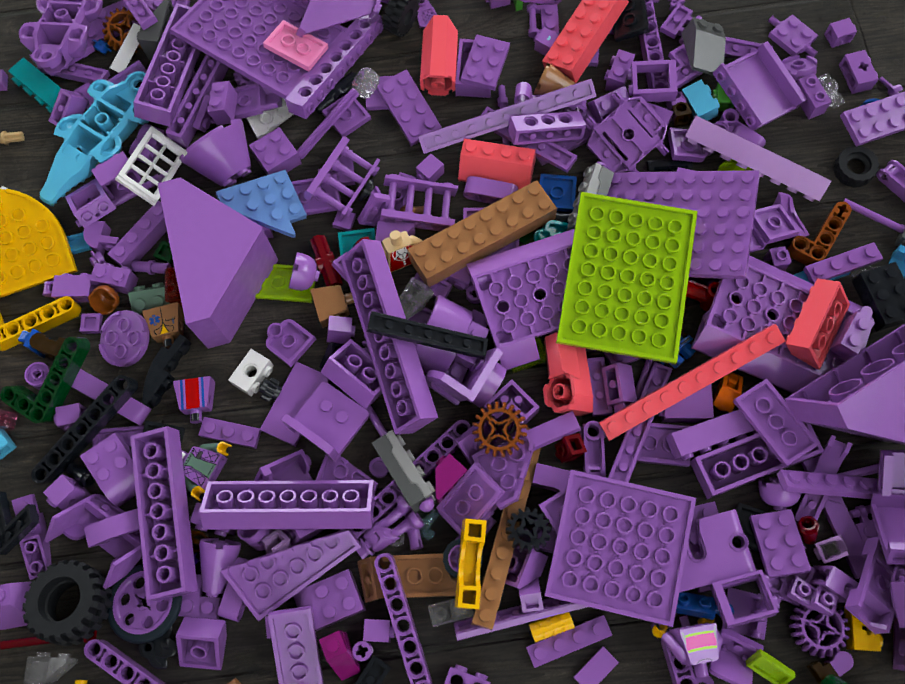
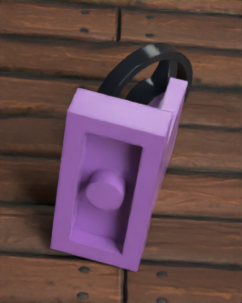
M370 179L358 200L362 202L364 197L368 198L366 205L357 218L359 224L376 226L380 218L381 209H385L391 201L389 195L381 194L379 187H374L373 179Z

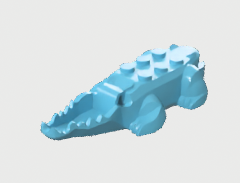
M142 71L133 72L127 76L125 81L116 85L104 79L94 81L87 90V93L94 98V102L84 114H73L64 117L57 123L54 135L63 137L64 142L55 156L46 183L40 191V199L44 203L54 206L60 197H64L66 192L71 191L72 187H76L78 183L84 182L93 174L91 169L95 168L98 162L103 163L115 154H119L122 149V143L139 124L143 125L149 122L134 117L133 105L140 88H136V85L139 81H143L146 73Z

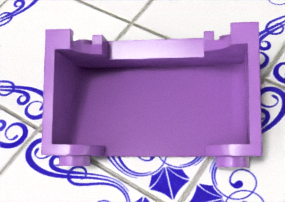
M301 449L260 467L254 481H313L309 474L311 459ZM325 529L280 530L291 539V546L306 542Z

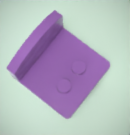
M497 347L487 350L484 360L476 359L475 364L469 368L462 383H459L444 372L429 370L425 375L428 387L455 405H458L461 401L468 400L476 406L482 407L492 398L506 375V368L498 363L503 351Z
M323 381L294 418L285 414L281 421L289 430L294 433L296 431L324 451L328 458L336 462L370 415L366 409L326 381Z

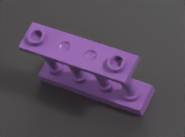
M345 136L342 137L303 197L309 202L313 196L315 198L319 197L342 212L338 218L340 222L344 216L346 218L349 217L353 210L351 205L370 176L375 177L380 169L377 166L380 159L377 158L372 165L349 150L347 145L350 139ZM341 155L343 157L347 156L369 172L365 178H362L342 165L340 160H338ZM331 169H337L360 184L356 192L332 178L331 174H329ZM322 182L330 184L351 198L348 204L345 206L323 192L322 188H320Z
M397 174L385 175L383 186H389L388 195L391 201L387 208L381 209L379 221L414 223L415 228L442 231L455 224V219H450L449 208L451 196L455 197L457 193V185L448 182L437 183L399 177ZM396 188L407 189L405 211H396L394 209ZM415 191L425 192L423 214L412 212ZM433 193L443 195L441 217L431 215Z

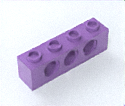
M580 111L511 116L508 132L513 145L583 139L586 123Z

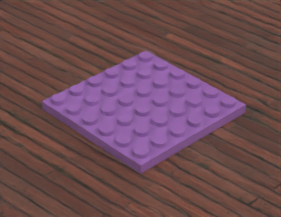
M570 470L544 596L673 627L696 498Z

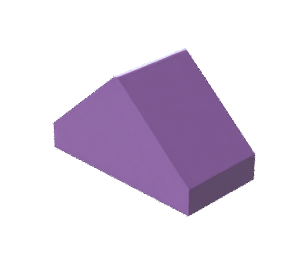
M181 177L158 183L185 323L208 349L230 343L254 303L256 294L260 292L263 282L273 270V265L278 262V258L264 230L257 223Z
M905 324L860 351L858 355L849 358L787 397L785 401L797 419L816 426L883 442L905 445Z

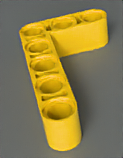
M65 296L8 323H4L0 312V351H5L20 344L21 342L18 341V338L23 330L31 332L33 328L44 333L78 317L81 313V306L71 297Z

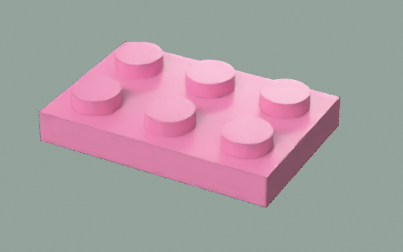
M283 20L263 42L264 48L309 72L328 50V44L311 34L303 35V37L296 35L298 27Z

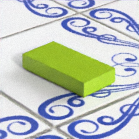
M759 649L746 660L747 667L773 684H787L795 678V671L762 649Z

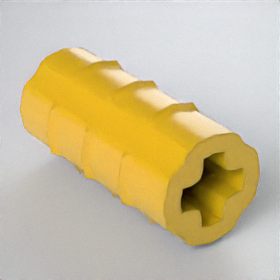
M569 612L528 624L534 642L575 628Z

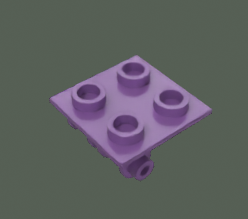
M728 588L727 600L734 608V619L767 610L760 593L754 594ZM768 618L729 629L741 635L765 640Z

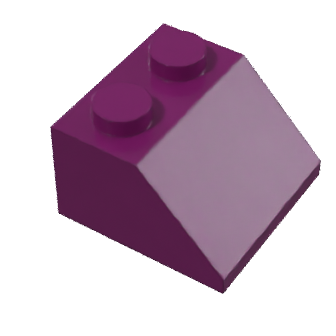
M450 453L447 457L443 455L436 462V500L438 504L468 471Z

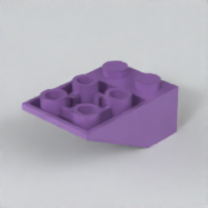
M626 86L587 103L590 112L597 122L601 123L619 107V104L611 97L615 92L618 91L623 99L630 98ZM625 130L624 137L632 139L633 133L630 130ZM603 132L604 137H605V138L610 142V144L617 150L618 147H617V146L611 141V139Z

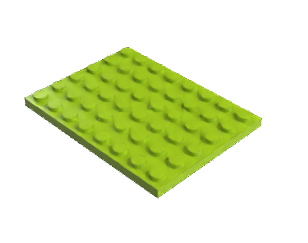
M581 192L556 343L676 364L698 211Z

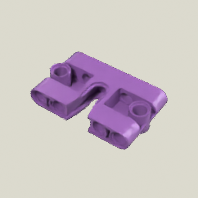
M736 509L695 520L697 542L701 556L699 559H694L688 545L679 593L756 571L748 547L749 541L743 532ZM735 536L741 540L739 548L734 547L732 544Z

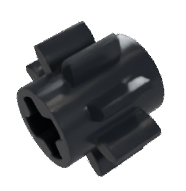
M273 377L270 380L264 379L258 389V392L262 393L260 398L267 402L270 399L276 400L282 390V387L278 386L280 381Z

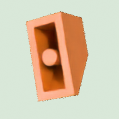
M733 372L722 377L714 395L713 406L720 411L732 412L735 407L734 399L742 394L743 377Z

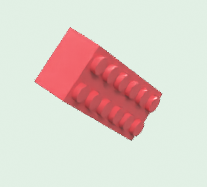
M582 0L542 60L544 68L548 62L577 83L629 1Z

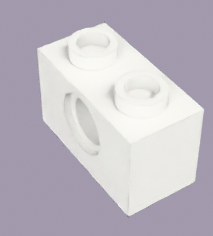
M250 349L228 380L233 386L252 397L254 393L258 392L264 378H267L272 373L274 365L269 359ZM251 371H257L255 376L249 377Z

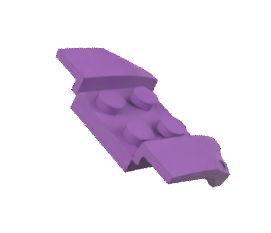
M778 192L772 206L755 210L750 253L762 250L767 244L788 238L794 239L797 236L809 237L810 234L798 217L794 208L793 198L789 194Z

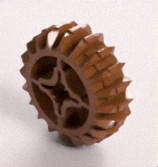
M122 7V11L116 8V13L110 11L111 17L105 16L107 22H103L105 27L102 29L103 34H105L104 39L108 41L107 44L110 47L113 46L115 51L121 48L129 32L124 33L123 31L131 29L133 20L137 22L130 10L128 9L127 11L125 7ZM114 31L120 34L121 41L114 38Z
M495 402L494 409L491 404H487L489 411L486 412L485 409L481 408L480 411L483 416H475L480 422H473L472 424L478 427V430L472 431V434H479V437L475 438L474 441L483 442L479 445V449L487 446L486 454H489L492 449L493 457L498 455V451H500L501 457H505V450H507L509 455H512V447L517 451L520 449L516 444L517 442L520 444L525 443L524 440L520 439V436H527V433L521 432L522 428H528V425H521L520 422L526 418L524 416L517 417L521 413L520 410H517L515 413L512 412L515 407L514 405L506 409V402H503L502 408H500L499 402ZM497 412H504L510 416L504 421L498 422L491 415ZM486 420L492 428L487 438L484 434ZM513 421L516 424L514 439L508 433V427ZM495 424H499V426L501 424L504 425L502 430L505 435H501V433L495 434L497 431ZM497 437H501L508 442V445L498 447L490 442Z

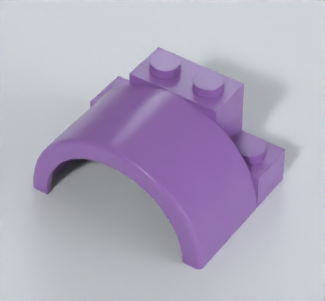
M440 295L435 297V304L427 322L428 325L482 338L487 337L489 329L486 328L488 323L484 314L474 309L470 311ZM415 345L423 372L427 373L429 370L441 371L459 383H462L468 368L473 366L477 359L429 346Z

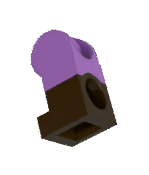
M679 91L675 101H666L668 110L673 111V128L688 125L692 115L686 98Z
M846 651L833 652V656L823 663L813 661L806 667L817 683L821 684L827 675L833 674L840 677L853 667L854 660Z

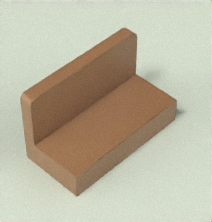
M377 556L357 561L365 603L384 598L374 564ZM382 557L380 559V566L384 569L389 568L390 560L387 557ZM391 577L386 580V586L389 589H394V579Z

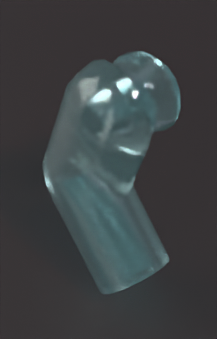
M432 509L423 519L425 525L421 527L420 535L427 541H430L435 534L430 529L439 516L438 511Z

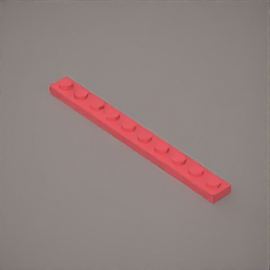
M772 324L598 423L610 441L786 341L777 324Z

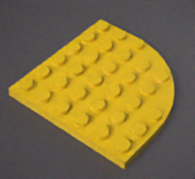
M0 189V298L43 284L45 281L54 280V275L78 272L64 229L55 215L46 206L27 194L11 189Z

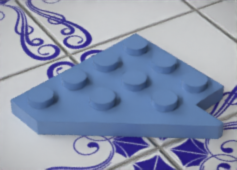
M286 170L216 191L218 200L258 225L292 238L296 237V233L291 223L307 218V214Z

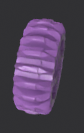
M800 604V608H794L793 611L797 616L791 615L790 619L795 621V624H789V627L795 628V632H792L791 636L798 637L795 642L796 645L803 644L802 651L807 652L809 650L811 656L817 654L819 658H824L825 654L828 657H832L833 652H841L839 646H847L843 639L848 640L850 638L845 634V631L851 629L848 626H844V623L848 622L847 618H841L844 611H836V605L832 616L819 612L813 620H808L806 617L812 609ZM829 617L832 620L834 627H832L829 624ZM813 624H819V626L826 631H820V628ZM805 627L810 631V638L805 631ZM825 635L833 636L830 642L820 646V642L823 641Z

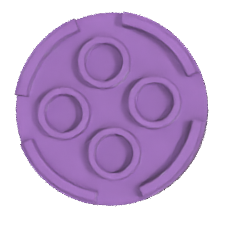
M130 310L117 311L105 320L100 329L102 333L99 350L104 360L111 365L118 367L131 366L143 357L148 348L150 339L149 327L146 320L137 312Z

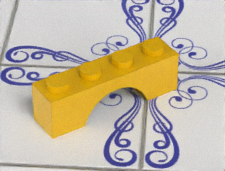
M467 518L462 520L455 607L479 609L481 594L480 566L485 543L486 520Z

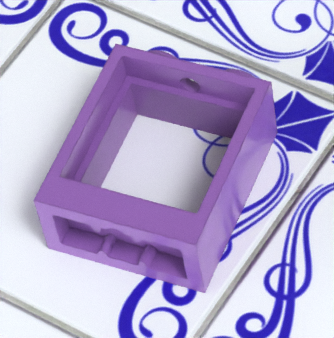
M676 60L632 62L631 69H628V80H631V85H628L629 96H642L646 102L676 100L678 92ZM637 73H667V88L638 89Z
M96 178L65 196L74 216L84 228L117 209Z
M762 569L711 584L710 589L725 629L769 618L779 612L780 605L776 596H772L770 579L768 575H764ZM756 581L767 610L734 619L724 589Z

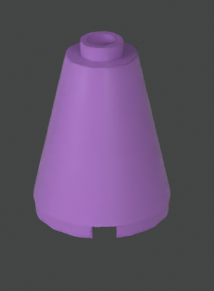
M202 538L200 540L202 591L206 592V596L218 597L219 594L224 592L228 581L221 573V569L234 565L241 550L240 542L228 539L221 541L218 540L219 538Z

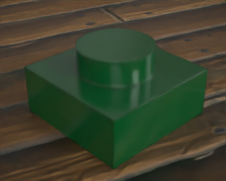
M162 240L153 256L172 265L173 258L170 243Z

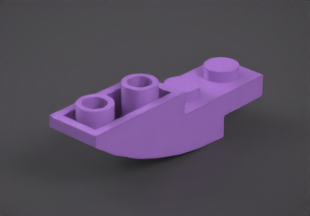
M30 494L11 501L15 516L27 504L36 505L37 513L39 514V523L19 542L29 579L31 580L38 578L37 575L42 570L46 571L47 567L51 565L50 543L44 541L47 527L43 512H39L35 494Z

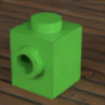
M718 82L716 89H713L711 94L713 99L716 98L719 102L720 108H718V111H725L729 108L733 109V103Z

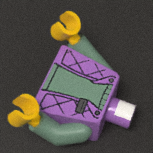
M221 441L220 443L202 444L199 447L193 446L189 453L181 450L185 485L192 497L201 501L200 495L205 493L208 481H216L228 460L225 457L229 455L226 453V449L232 445Z

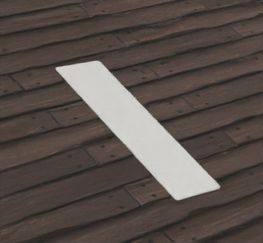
M133 23L110 66L112 70L118 73L127 67L139 45L137 33L140 31L141 26Z

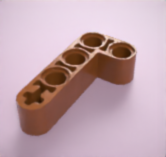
M838 202L827 215L813 241L803 236L795 237L787 247L790 257L806 266L824 260L851 213V206L846 202Z

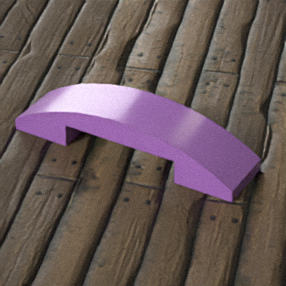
M138 509L114 515L85 527L84 532L88 547L92 548L108 543L111 539L139 531Z

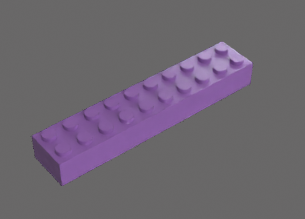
M362 239L341 258L395 435L415 433L437 419L438 415L414 343L367 332L371 311L406 319L381 241Z

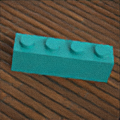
M23 57L8 70L12 75L11 80L18 87L22 85V89L29 96L34 95V99L41 106L46 105L45 108L52 113L61 88Z

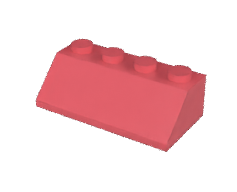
M464 138L460 154L458 181L466 182L467 177L476 176L512 183L518 186L519 190L531 183L536 161V149Z
M817 278L814 286L810 288L806 302L802 305L799 317L794 321L791 334L786 338V345L791 355L815 369L820 370L850 306L841 282Z

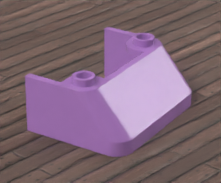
M90 495L52 516L44 541L48 543L62 534L71 540H81L86 537L85 527L124 513V511L112 504L103 495ZM140 530L111 539L110 542L99 545L115 558L110 564V570L103 588L107 589L125 577L141 559Z

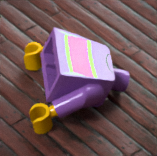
M699 618L696 625L669 629V632H666L667 625L660 624L659 628L661 630L656 625L653 626V635L661 638L682 665H694L696 677L709 676L707 663L718 660V654L723 642L714 620Z

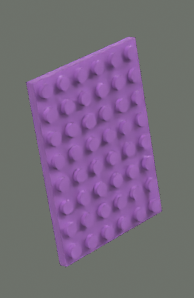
M198 0L170 28L172 35L283 99H286L308 73L303 68L267 50L263 45V42L283 20L299 27L307 5L298 0ZM338 24L309 34L326 42L329 50L347 28Z
M759 170L621 172L614 174L607 196L698 211L689 277L746 279L760 179Z

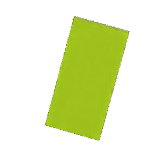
M274 264L273 270L263 282L262 288L255 298L312 303L313 298L310 289H314L315 281L307 290L289 289L293 265Z

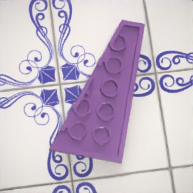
M345 529L222 568L221 573L257 621H260L269 612L275 610L359 549L361 544L350 529Z

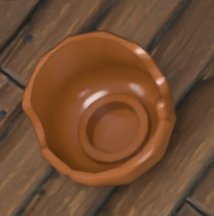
M99 285L88 296L90 306L95 312L102 315L112 313L120 302L119 294L108 285Z

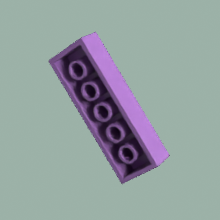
M804 423V425L820 443L811 424ZM758 433L695 457L690 462L707 499L776 473L781 469H786ZM821 443L786 468L825 452Z

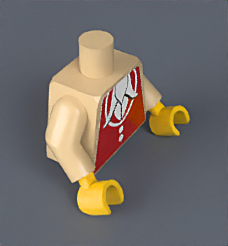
M394 230L390 233V237L382 241V247L391 272L412 264L409 260L407 249L422 242L420 238L414 235L409 236L407 231L399 232Z

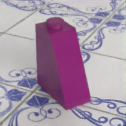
M337 631L319 639L327 662L341 681L362 672L358 661L352 654L353 648L346 631Z

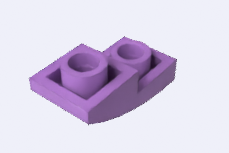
M798 576L792 579L786 595L812 610L829 616L834 614L839 599L838 596L821 585L815 588Z

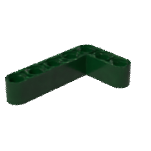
M68 337L64 340L38 395L22 385L5 386L0 392L1 400L34 423L54 421L55 407L63 405L90 350L89 340L85 337Z

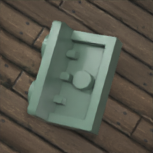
M163 282L152 284V287L145 288V285L133 287L134 290L128 292L132 311L141 314L144 310L171 304L168 292L170 285H164Z

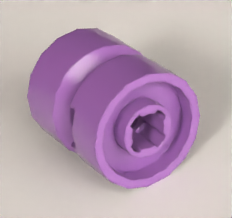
M34 362L26 368L24 378L28 384L40 390L51 367L43 362Z
M237 529L238 536L258 551L265 550L262 539L274 532V529Z

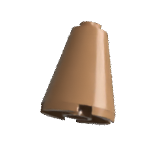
M547 62L533 95H543L576 83Z

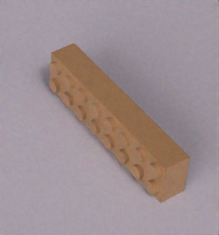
M536 180L408 248L409 260L426 287L429 288L465 268L466 264L483 259L540 228L549 220H554L557 207Z

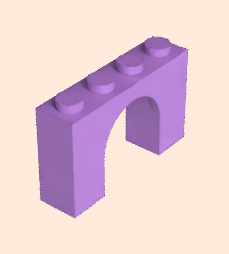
M537 463L531 486L558 493L567 487L570 471ZM552 528L551 533H549L551 536L550 540L546 541L545 548L539 546L540 551L554 552L557 534ZM542 530L537 534L538 539L542 536Z

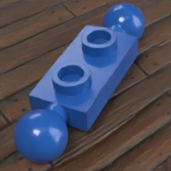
M687 592L679 593L676 613L714 620L716 613L721 618L717 605H715L714 597ZM729 603L730 608H731V611H732V613H733V615H734V608H733V606Z

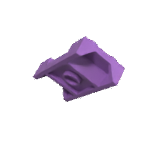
M878 536L866 539L861 554L866 561L859 584L856 589L850 590L845 604V608L874 634L889 633L895 614L890 593V581L896 565L886 563Z

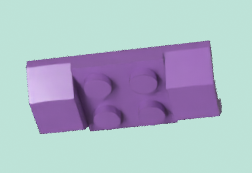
M257 83L234 88L238 94L234 119H243L263 114V111L282 107V98Z

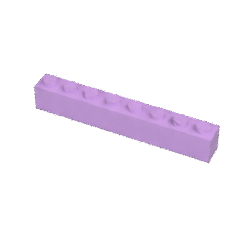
M698 116L694 117L685 134V137H688V142L694 145L700 143L704 145L703 149L710 153L714 151L721 153V158L727 161L733 159L737 161L736 165L743 169L750 167L754 170H759L760 177L763 178L766 175L771 178L770 182L779 186L783 183L787 185V190L795 194L799 191L809 201L813 202L814 199L820 201L831 183V180Z

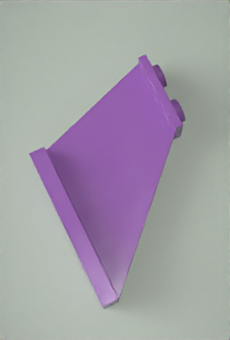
M310 0L296 35L303 37V35L367 15L372 19L375 13L379 14L381 10V0Z

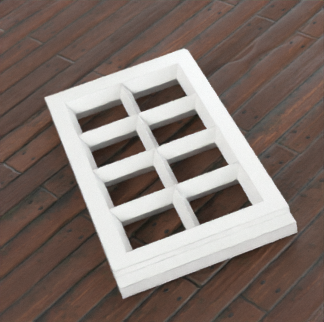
M151 125L115 180L155 206L160 198L159 188L153 194L144 188L142 184L147 179L158 187L159 182L149 176L152 169L165 176L162 182L171 180L182 163L179 159L182 154L185 156L187 151ZM151 137L163 145L159 152L147 144ZM144 148L156 155L153 162L141 155ZM166 148L177 155L174 162L162 154ZM137 158L149 165L146 173L134 165ZM159 158L171 166L168 172H165L156 165ZM130 169L143 176L139 183L126 175Z

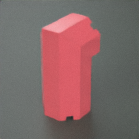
M433 15L423 30L420 87L423 91L425 89L428 90V94L432 96H446L450 90L452 92L455 91L458 30L448 15Z
M558 332L544 338V348L549 383L543 387L545 405L551 407L555 413L566 414L573 411L575 416L593 413V393L586 348L557 344Z

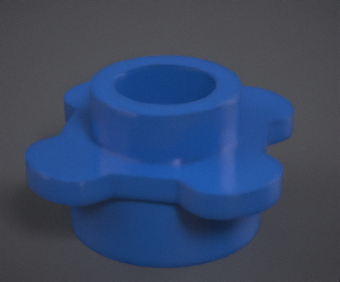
M92 40L95 42L93 47L104 55L108 51L112 52L108 48L109 45L103 40Z

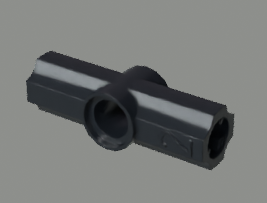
M350 72L339 80L325 99L315 108V111L321 114L323 109L346 95L352 88L356 89L359 87L361 81L354 72Z

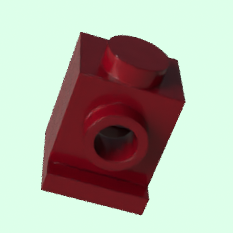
M580 433L564 436L561 441L555 444V454L561 460V463L574 461L587 452ZM571 443H575L577 450L573 449Z

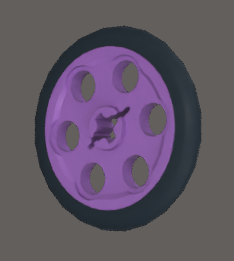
M143 564L133 567L125 577L116 582L112 587V597H109V600L112 601V606L107 611L109 613L108 620L110 626L117 636L131 643H146L162 636L176 621L182 603V596L165 599L168 602V607L165 611L161 612L159 610L161 601H148L146 599L145 583L140 589L136 588V581L139 578H144ZM125 594H129V603L122 605V597ZM138 597L146 599L147 606L150 608L142 606L143 602ZM132 613L134 621L132 624L126 625L125 619ZM148 617H152L153 625L146 629L144 622Z

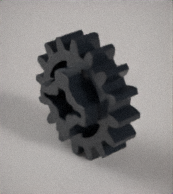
M526 507L525 512L518 509V515L511 514L512 520H507L508 527L505 532L510 534L507 540L514 541L513 548L519 546V552L522 553L524 549H527L528 554H530L532 549L539 552V546L546 547V541H549L551 537L549 533H551L552 527H548L549 519L543 520L544 513L538 515L536 508L533 512H530L529 507ZM519 522L520 527L515 530V525ZM542 530V536L538 539L537 534Z

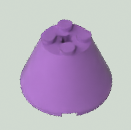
M241 119L229 121L231 125L225 128L220 125L199 138L186 149L187 154L185 156L183 154L180 156L181 162L224 187H231L237 183V178L249 175L252 172L250 170L251 162L244 125Z

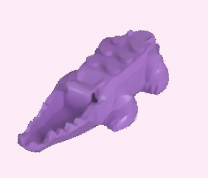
M36 0L37 9L41 12L42 17L37 22L24 23L19 30V39L33 53L32 58L38 68L43 67L47 73L55 74L63 69H68L73 59L84 56L91 22L100 15L103 0Z

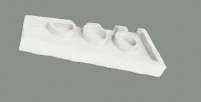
M282 98V107L263 111V114L247 117V120L257 139H260L294 114L288 111L286 101Z

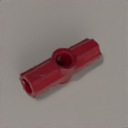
M325 235L313 236L310 242L326 287L342 286L341 277L332 266L335 257L333 252L330 251Z

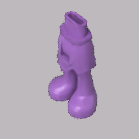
M403 494L396 498L397 507L379 522L376 521L372 525V529H367L363 537L359 538L361 547L356 551L362 559H365L368 555L373 556L375 552L381 551L388 545L396 542V540L400 539L398 536L413 527L419 529L425 525L420 515L412 511ZM411 512L407 516V518L403 520L400 524H398L396 527H394L393 529L388 528L401 517Z

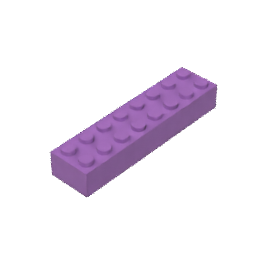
M176 3L134 99V117L171 127L201 52L172 35L170 28L191 7Z
M165 426L132 435L130 439L146 599L148 601H161L198 592L179 430Z
M373 480L208 481L199 514L203 530L372 529L375 501Z

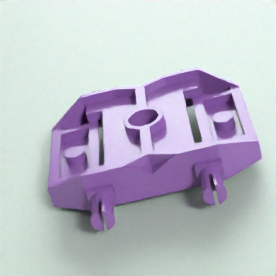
M617 91L611 97L619 104V107L601 123H596L591 116L584 120L592 130L586 146L614 174L639 172L635 168L636 164L654 148H657L663 156L669 152L663 145L668 126L642 96L623 99ZM625 130H630L633 133L632 139L624 137ZM603 132L611 139V141H612V142L618 147V149L625 155V157L628 159L627 161L624 160V158L617 152V150H616V149L610 144V142L603 136V134H602Z

